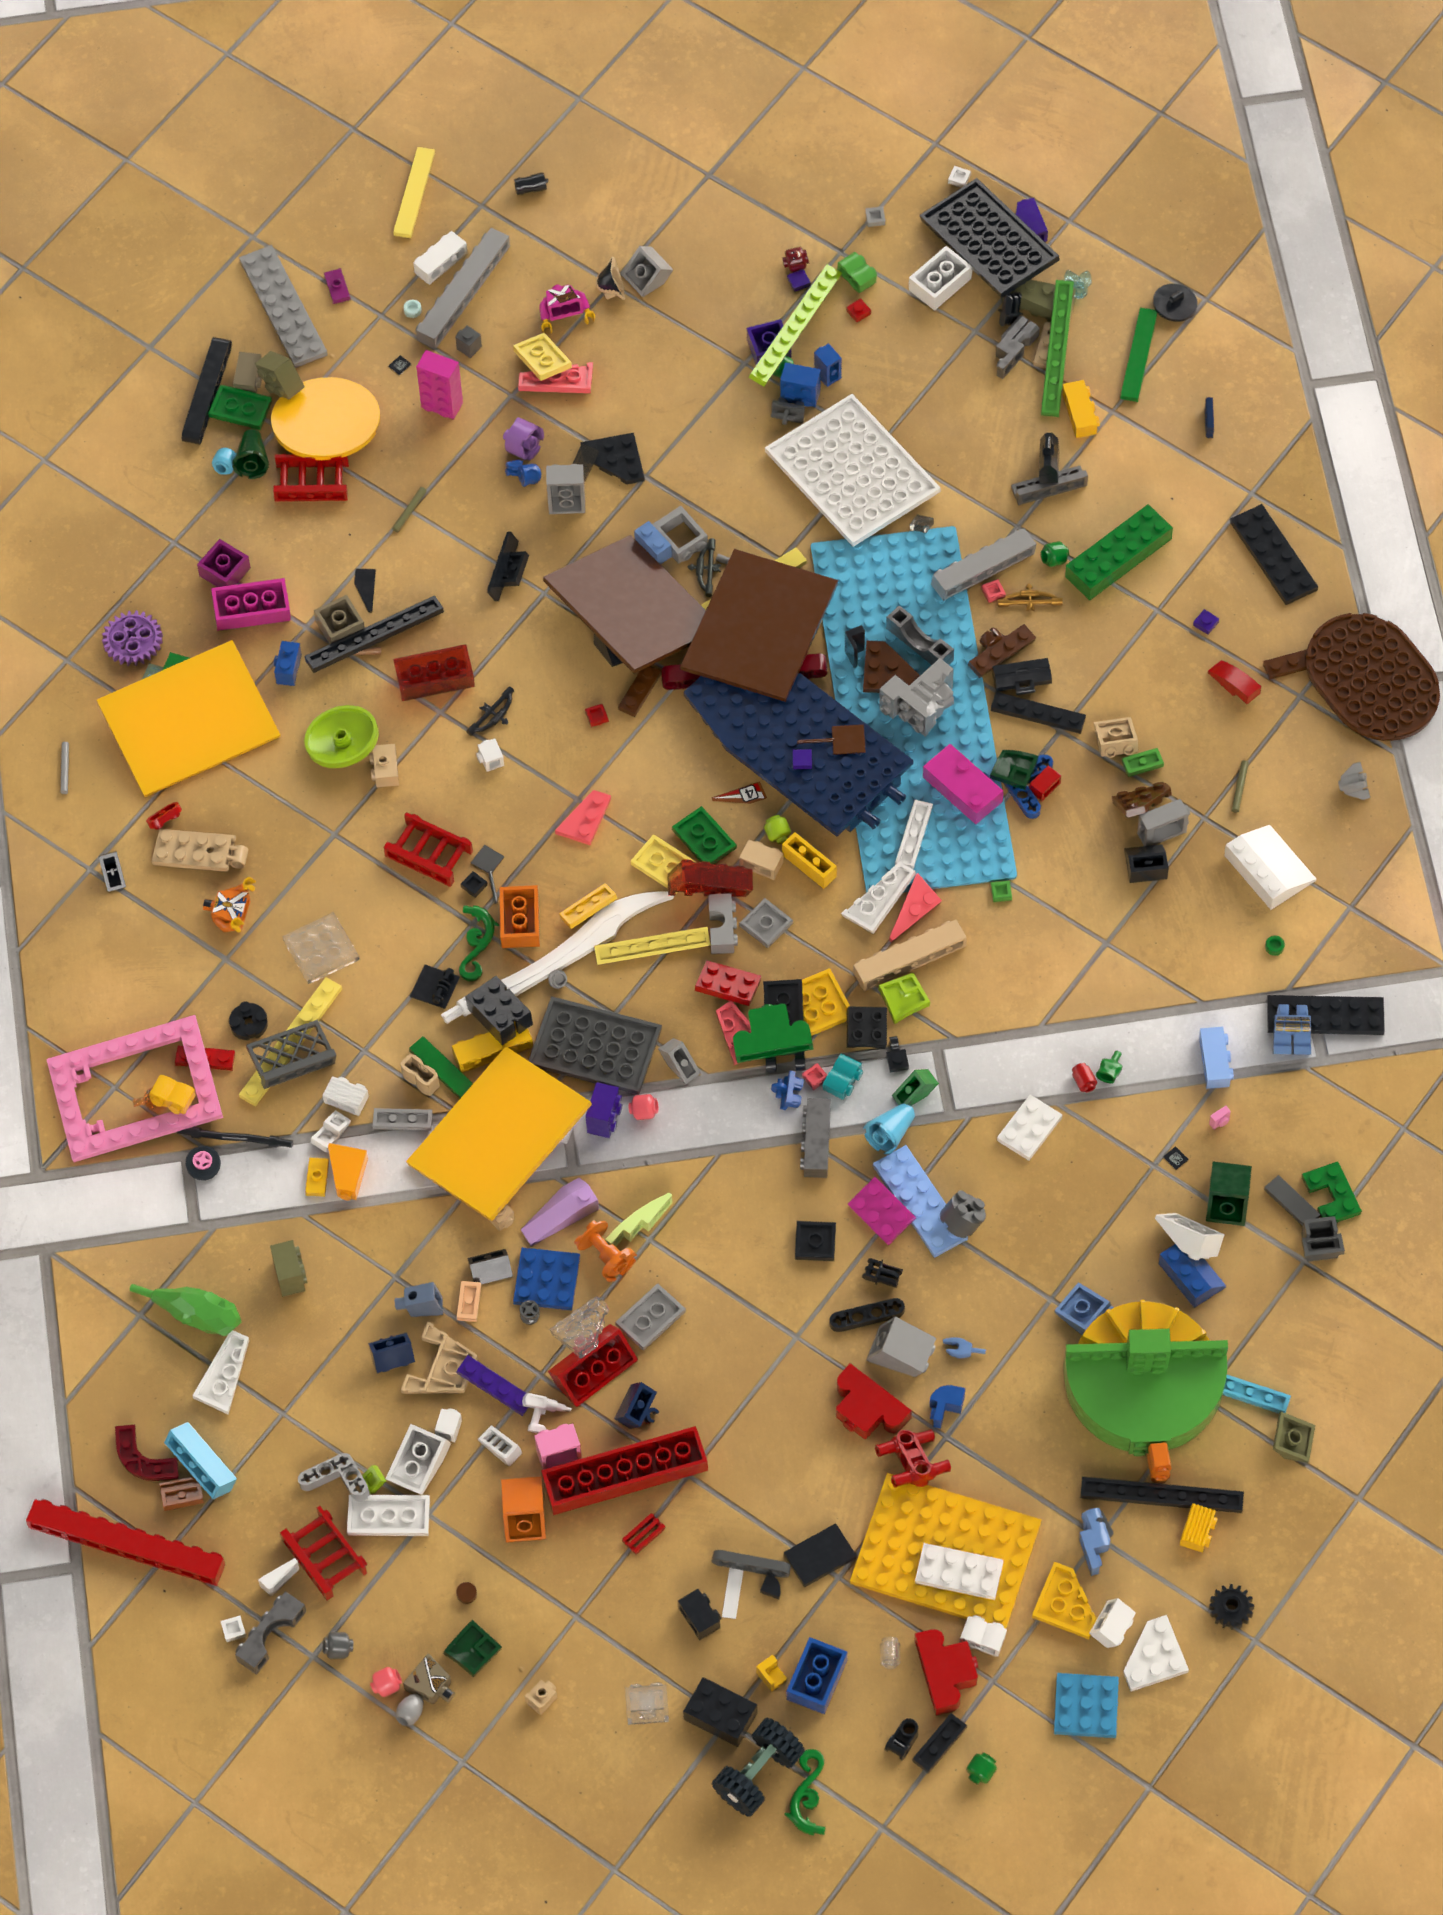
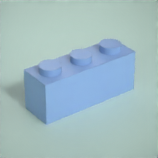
M1223 1027L1200 1028L1199 1042L1206 1089L1230 1087V1081L1234 1079L1233 1068H1229L1231 1053L1226 1049L1228 1034H1224Z

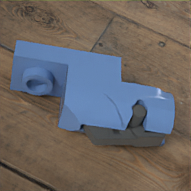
M1100 1508L1089 1509L1083 1512L1081 1516L1084 1531L1080 1532L1079 1541L1091 1576L1099 1574L1100 1566H1102L1099 1554L1109 1550L1110 1538L1114 1534Z

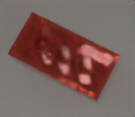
M466 644L393 659L402 701L475 687L473 670Z

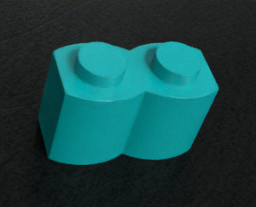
M841 1053L823 1082V1090L842 1100L846 1096H850L854 1089L853 1083L856 1080L859 1081L862 1077V1063Z

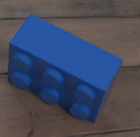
M809 1637L787 1688L786 1700L825 1715L848 1661V1652Z

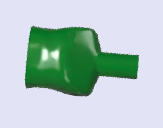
M1116 1050L1111 1059H1102L1100 1068L1096 1072V1077L1099 1080L1109 1084L1115 1082L1123 1068L1118 1062L1122 1053Z

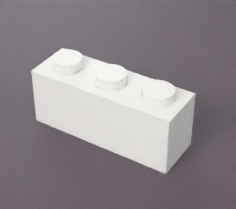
M453 231L449 232L447 235L442 236L435 245L430 246L422 256L415 259L413 262L414 273L430 285L468 253L467 243Z

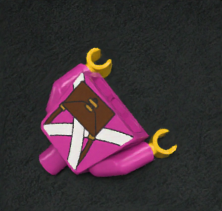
M554 285L552 289L546 291L547 297H544L539 305L541 321H543L541 325L542 333H544L546 327L550 328L552 333L553 329L548 321L549 319L553 321L581 314L583 311L585 312L584 322L586 324L589 323L587 317H591L593 322L595 321V313L589 310L591 307L586 295L583 292L574 290L571 285Z

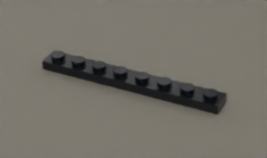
M434 595L304 656L305 661L313 673L318 672L444 613V608Z
M1082 1477L1080 1498L1190 1509L1192 1503L1215 1511L1242 1513L1244 1491Z

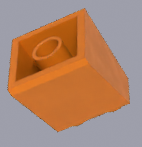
M542 1476L502 1479V1507L506 1542L546 1539Z

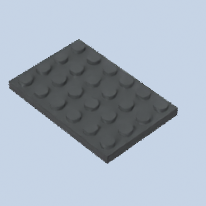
M551 996L528 1061L542 1070L592 1083L598 1082L619 1087V1090L639 1095L662 1030V1025Z

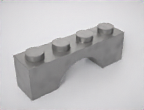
M900 605L887 616L886 629L931 665L939 658L948 665L954 661V649L941 638L935 640L927 636L918 627L913 616Z
M286 1591L282 1596L279 1595L275 1599L272 1609L263 1614L257 1628L251 1629L248 1634L249 1638L245 1643H241L235 1651L237 1662L257 1675L269 1660L268 1653L264 1647L267 1636L278 1627H295L306 1613L305 1604Z

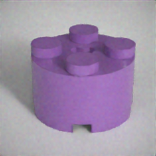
M519 417L516 418L511 428L504 432L505 450L524 460L533 459L541 448L539 442L544 439L543 429Z

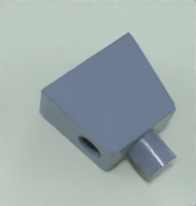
M434 1282L407 1287L404 1289V1297L395 1298L396 1310L407 1309L411 1317L443 1315V1297Z

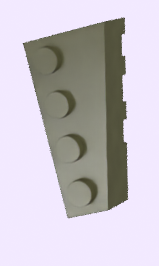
M1029 280L1011 292H1020L1022 294L1020 310L1025 309L1036 317L1039 315L1046 318L1051 323L1055 284ZM1073 288L1071 315L1075 304L1076 288Z

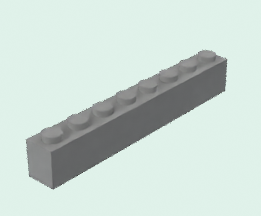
M490 228L487 233L483 234L479 245L473 248L471 256L465 259L462 268L455 273L452 282L446 285L444 293L436 299L433 308L427 311L423 322L417 325V341L434 349L438 347L509 249L510 239L508 235L493 228Z

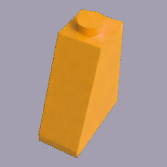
M329 1143L328 1149L337 1196L343 1200H357L368 1162L367 1150Z

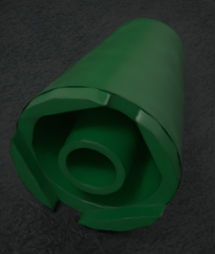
M249 429L243 433L233 459L232 467L234 472L241 477L244 475L248 476V479H257L264 476L269 468V461L261 433L255 429Z

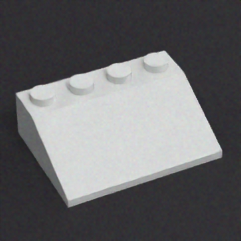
M1270 825L1242 834L1226 844L1224 856L1270 910L1316 881L1314 875Z

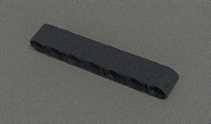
M213 337L183 427V442L202 443L210 418L208 413L220 387L231 353V340Z

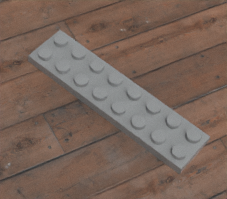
M270 245L239 257V261L294 367L297 368L328 356L327 350L273 246Z

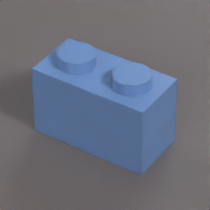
M649 521L634 530L635 540L660 565L672 557L671 544Z

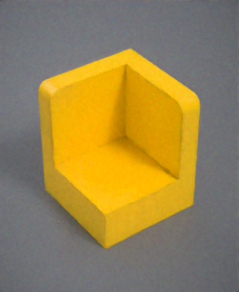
M773 1654L756 1666L757 1675L771 1692L787 1681V1677L778 1667V1660Z

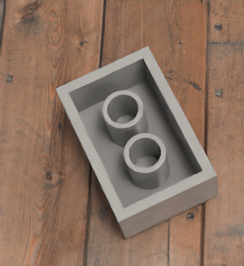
M554 464L546 466L549 514L586 513L583 465Z

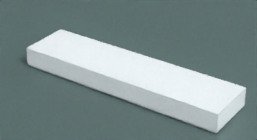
M914 800L895 865L901 862L914 870L933 808L932 803Z

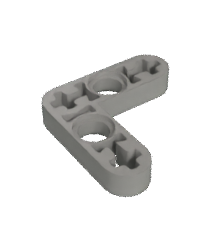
M347 1453L330 1458L303 1471L298 1476L300 1488L304 1491H311L341 1477L355 1501H364L370 1494L367 1483L352 1457ZM325 1469H330V1470H331V1472H330L329 1474H327V1475H321V1472H322L323 1470H325ZM349 1475H357L354 1480H347ZM359 1485L361 1493L356 1490V1486Z

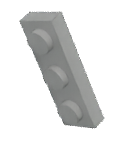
M374 1108L373 1129L432 1131L433 1112L426 1109Z

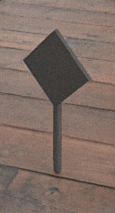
M484 845L471 861V864L489 874L494 903L497 904L498 899L492 872L500 864L504 856Z

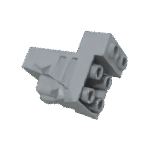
M939 658L909 686L894 675L880 688L879 708L884 715H889L892 719L899 715L902 721L908 722L917 733H921L926 737L937 723L935 720L943 714L946 708L954 704L952 691L954 669Z

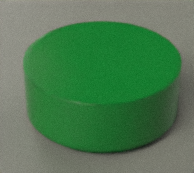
M1270 936L1266 940L1265 949L1270 955H1280L1284 951L1285 942L1281 937Z

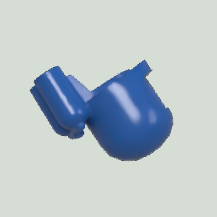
M521 460L506 462V476H518L523 487L529 484H536L541 480V469L538 465H523Z

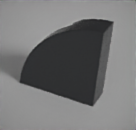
M767 1573L760 1593L779 1600L781 1595L780 1584L774 1575Z

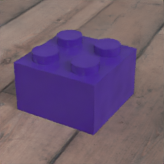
M781 319L746 328L747 342L756 365L783 328ZM791 348L790 351L787 353V356H789V357H791V358H792V348Z
M596 1082L590 1100L592 1105L586 1113L587 1133L610 1138L611 1132H615L617 1127V1121L615 1120L617 1115L621 1114L623 1106L621 1104L622 1095H619V1087Z

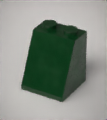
M1213 1161L1206 1213L1207 1222L1245 1226L1252 1166Z

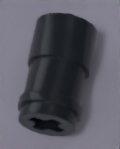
M543 172L514 179L517 195L547 190L546 183H549L548 178L545 179Z

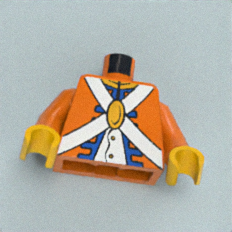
M251 877L245 878L243 883L236 887L218 891L215 900H204L203 910L212 911V920L221 931H236L238 933L242 931L251 902L248 890L251 892L255 891V887L252 884L256 883V881Z

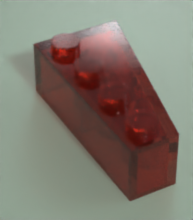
M685 859L667 874L668 896H675V892H684V896H692L695 893H703L704 896L721 893L731 894L732 897H746L753 891L752 869L745 868V866L732 867L727 864L715 865L706 861L698 863Z

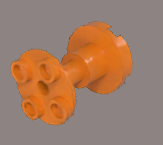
M594 1220L587 1225V1230L583 1235L578 1236L574 1243L580 1251L593 1245L600 1252L599 1258L605 1263L602 1276L608 1282H613L617 1280L615 1276L619 1273L623 1276L631 1269L636 1261L634 1256H637V1254L631 1248L619 1251L614 1244L609 1245L602 1238L608 1228V1223L606 1221L597 1223Z

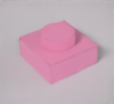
M1224 1106L1210 1115L1209 1125L1213 1129L1219 1126L1223 1127L1229 1122L1231 1112L1229 1108Z

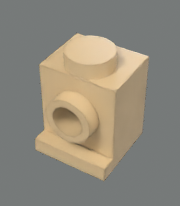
M540 1680L525 1695V1703L542 1715L557 1698L555 1685L548 1680L546 1683ZM544 1691L545 1695L541 1696L539 1693Z

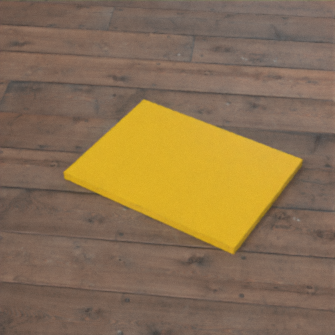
M233 640L96 699L144 798L281 737Z
M505 1046L409 1157L406 1163L478 1213L493 1221L590 1108L592 1103Z

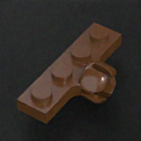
M1025 624L1006 636L1002 635L994 627L989 629L991 632L986 631L981 636L980 643L985 648V651L968 662V666L979 678L990 672L993 666L1000 665L1035 641V635Z

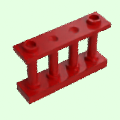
M295 454L275 455L276 468H281L280 485H273L275 502L348 501L347 485H342L343 467H349L348 456L333 457L331 460H315L312 457L303 458ZM306 467H317L316 485H306ZM324 467H335L334 485H324ZM288 468H299L298 485H287Z
M406 812L404 817L407 827L396 843L386 842L384 846L385 857L451 887L454 883L452 869L463 852L473 853L472 842L465 837H459L424 821L416 814L411 815ZM415 828L423 832V835L413 851L409 852L402 847ZM430 836L440 840L429 859L419 856ZM447 844L456 847L457 849L446 866L441 867L435 863Z
M318 1506V1518L296 1533L292 1532L290 1534L288 1529L285 1528L280 1532L283 1543L328 1601L334 1597L332 1592L334 1585L359 1569L363 1576L367 1574V1562L362 1555L358 1556L334 1525L332 1522L333 1517L327 1509L324 1511L321 1506ZM325 1523L331 1531L307 1548L299 1546L298 1543L301 1538ZM336 1538L342 1547L318 1564H313L309 1559L311 1555ZM348 1554L353 1563L330 1579H324L321 1575L322 1570Z

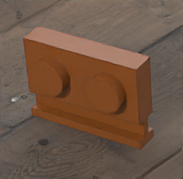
M194 1477L159 1483L164 1511L204 1503L201 1485Z

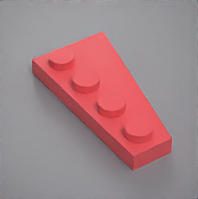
M593 362L587 363V366L578 367V364L572 365V368L542 381L532 371L522 372L519 374L518 390L591 393Z

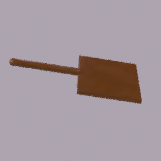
M864 724L832 726L833 738L797 740L798 744L833 742L834 755L866 753Z

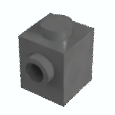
M466 326L456 334L457 350L467 357L471 358L482 347L481 334L469 326Z

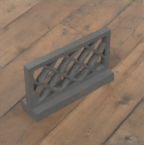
M318 1020L246 1045V1049L257 1069L264 1089L333 1065L337 1056L334 1049H331ZM315 1027L318 1032L316 1038L305 1034L307 1029ZM293 1034L300 1036L299 1043L289 1041V1036ZM303 1038L313 1041L311 1049L301 1045ZM276 1040L282 1042L281 1050L270 1047L271 1043ZM316 1043L324 1045L326 1051L318 1052L313 1049ZM286 1044L296 1048L293 1055L283 1051ZM261 1047L266 1050L263 1056L255 1054L253 1049ZM298 1049L308 1052V1056L303 1059L297 1057ZM268 1051L278 1054L276 1061L265 1058ZM280 1056L291 1059L290 1063L287 1065L278 1063ZM265 1062L273 1065L272 1070L263 1072L261 1068L262 1063Z

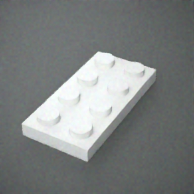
M349 1495L347 1535L429 1536L430 1495H369L364 1501H355Z
M924 1543L915 1583L995 1600L1004 1560Z

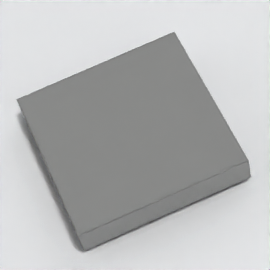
M764 898L739 923V926L765 947L769 948L793 924V920Z

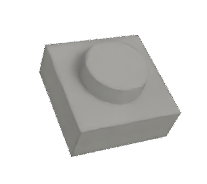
M883 207L865 208L868 227L885 225Z

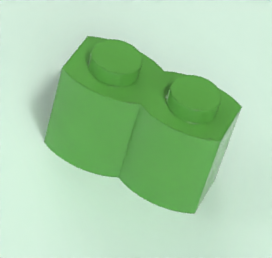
M853 252L838 262L837 270L842 272L841 276L858 293L876 283L877 272L873 267L866 264V260L862 255Z

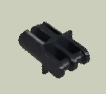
M1020 292L1005 294L1003 297L1002 309H998L1001 326L1011 325L1020 315H1023V313L1019 312L1022 299Z
M869 1258L867 1261L869 1264L865 1266L866 1272L862 1274V1278L875 1282V1285L879 1282L897 1288L903 1269L884 1264L883 1260L878 1261Z

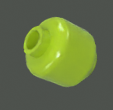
M775 815L766 820L764 830L769 841L777 842L778 844L784 843L791 834L786 818Z

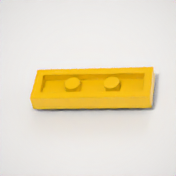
M605 883L559 913L560 918L572 929L617 899L616 893Z

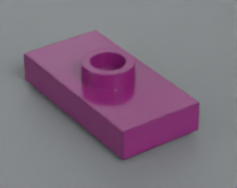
M341 268L324 272L333 304L351 300Z

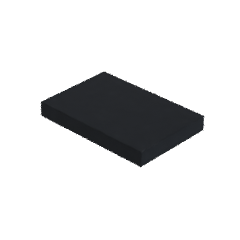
M836 1523L784 1552L785 1558L804 1588L857 1558V1555Z

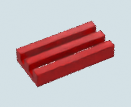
M650 1513L622 1538V1542L637 1555L666 1529L665 1525L661 1524L660 1520ZM652 1521V1523L648 1527H646L639 1535H637L631 1542H629L637 1533H639L646 1525H648ZM655 1526L658 1527V1528H657L654 1532H652L645 1540H643L636 1548L634 1547V1545H635L639 1540H641L645 1535H647V1533L650 1532Z

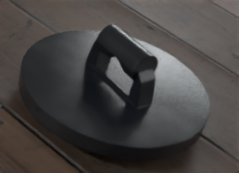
M1180 284L1163 285L1156 290L1153 296V307L1156 312L1164 319L1180 322L1191 318L1195 314L1198 305L1195 294L1189 288Z

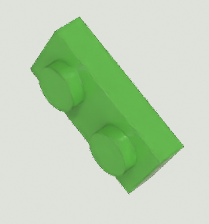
M1158 748L1122 758V764L1128 777L1164 767V762Z

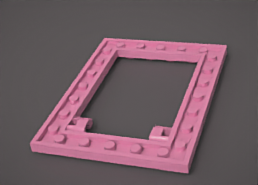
M195 1015L46 1059L73 1162L224 1118ZM182 1040L198 1104L189 1106L185 1114L168 1112L105 1131L103 1120H98L95 1125L86 1124V1120L82 1119L75 1088L77 1087L76 1083L79 1084L92 1078L90 1067ZM77 1071H84L82 1075H77Z

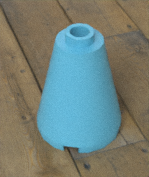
M900 1104L868 1121L864 1126V1129L866 1128L864 1135L868 1143L877 1151L880 1149L885 1151L883 1154H891L895 1151L914 1120V1109L908 1104Z

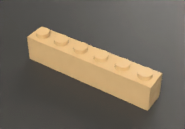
M956 919L946 921L940 927L928 929L922 935L910 937L906 942L894 944L888 950L876 952L870 958L857 961L853 965V974L863 992L966 947L967 937Z

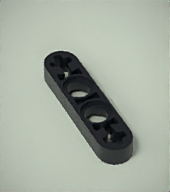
M892 1298L838 1311L830 1316V1328L835 1332H843L888 1321L895 1316L899 1318L905 1312V1304L899 1298ZM893 1305H897V1307H899V1311H895V1309H893ZM873 1309H880L882 1315L875 1317L871 1314V1311ZM859 1313L863 1316V1319L856 1322L852 1319V1316ZM846 1316H849V1324H847ZM835 1319L842 1321L841 1325L835 1323Z

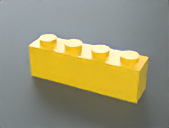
M514 1021L516 1037L504 1045H501L490 1032L477 1034L466 1041L460 1040L452 1045V1051L459 1070L463 1073L491 1063L505 1046L516 1053L533 1048V1040L528 1028L519 1034Z

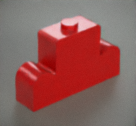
M851 1363L839 1374L837 1378V1391L844 1399L836 1407V1418L850 1432L854 1431L863 1439H867L883 1423L884 1429L887 1432L898 1433L912 1418V1410Z
M930 1629L915 1633L914 1641L935 1715L938 1716L956 1711L960 1706L961 1695L959 1690L977 1685L978 1675L976 1669L978 1668L976 1656L972 1657L967 1641L944 1646V1635L940 1630Z

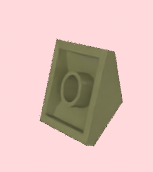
M1279 1412L1273 1450L1285 1459L1308 1463L1316 1425L1284 1412Z

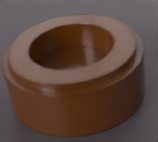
M470 1582L461 1583L456 1590L457 1598L464 1604L472 1603L477 1597L476 1587Z

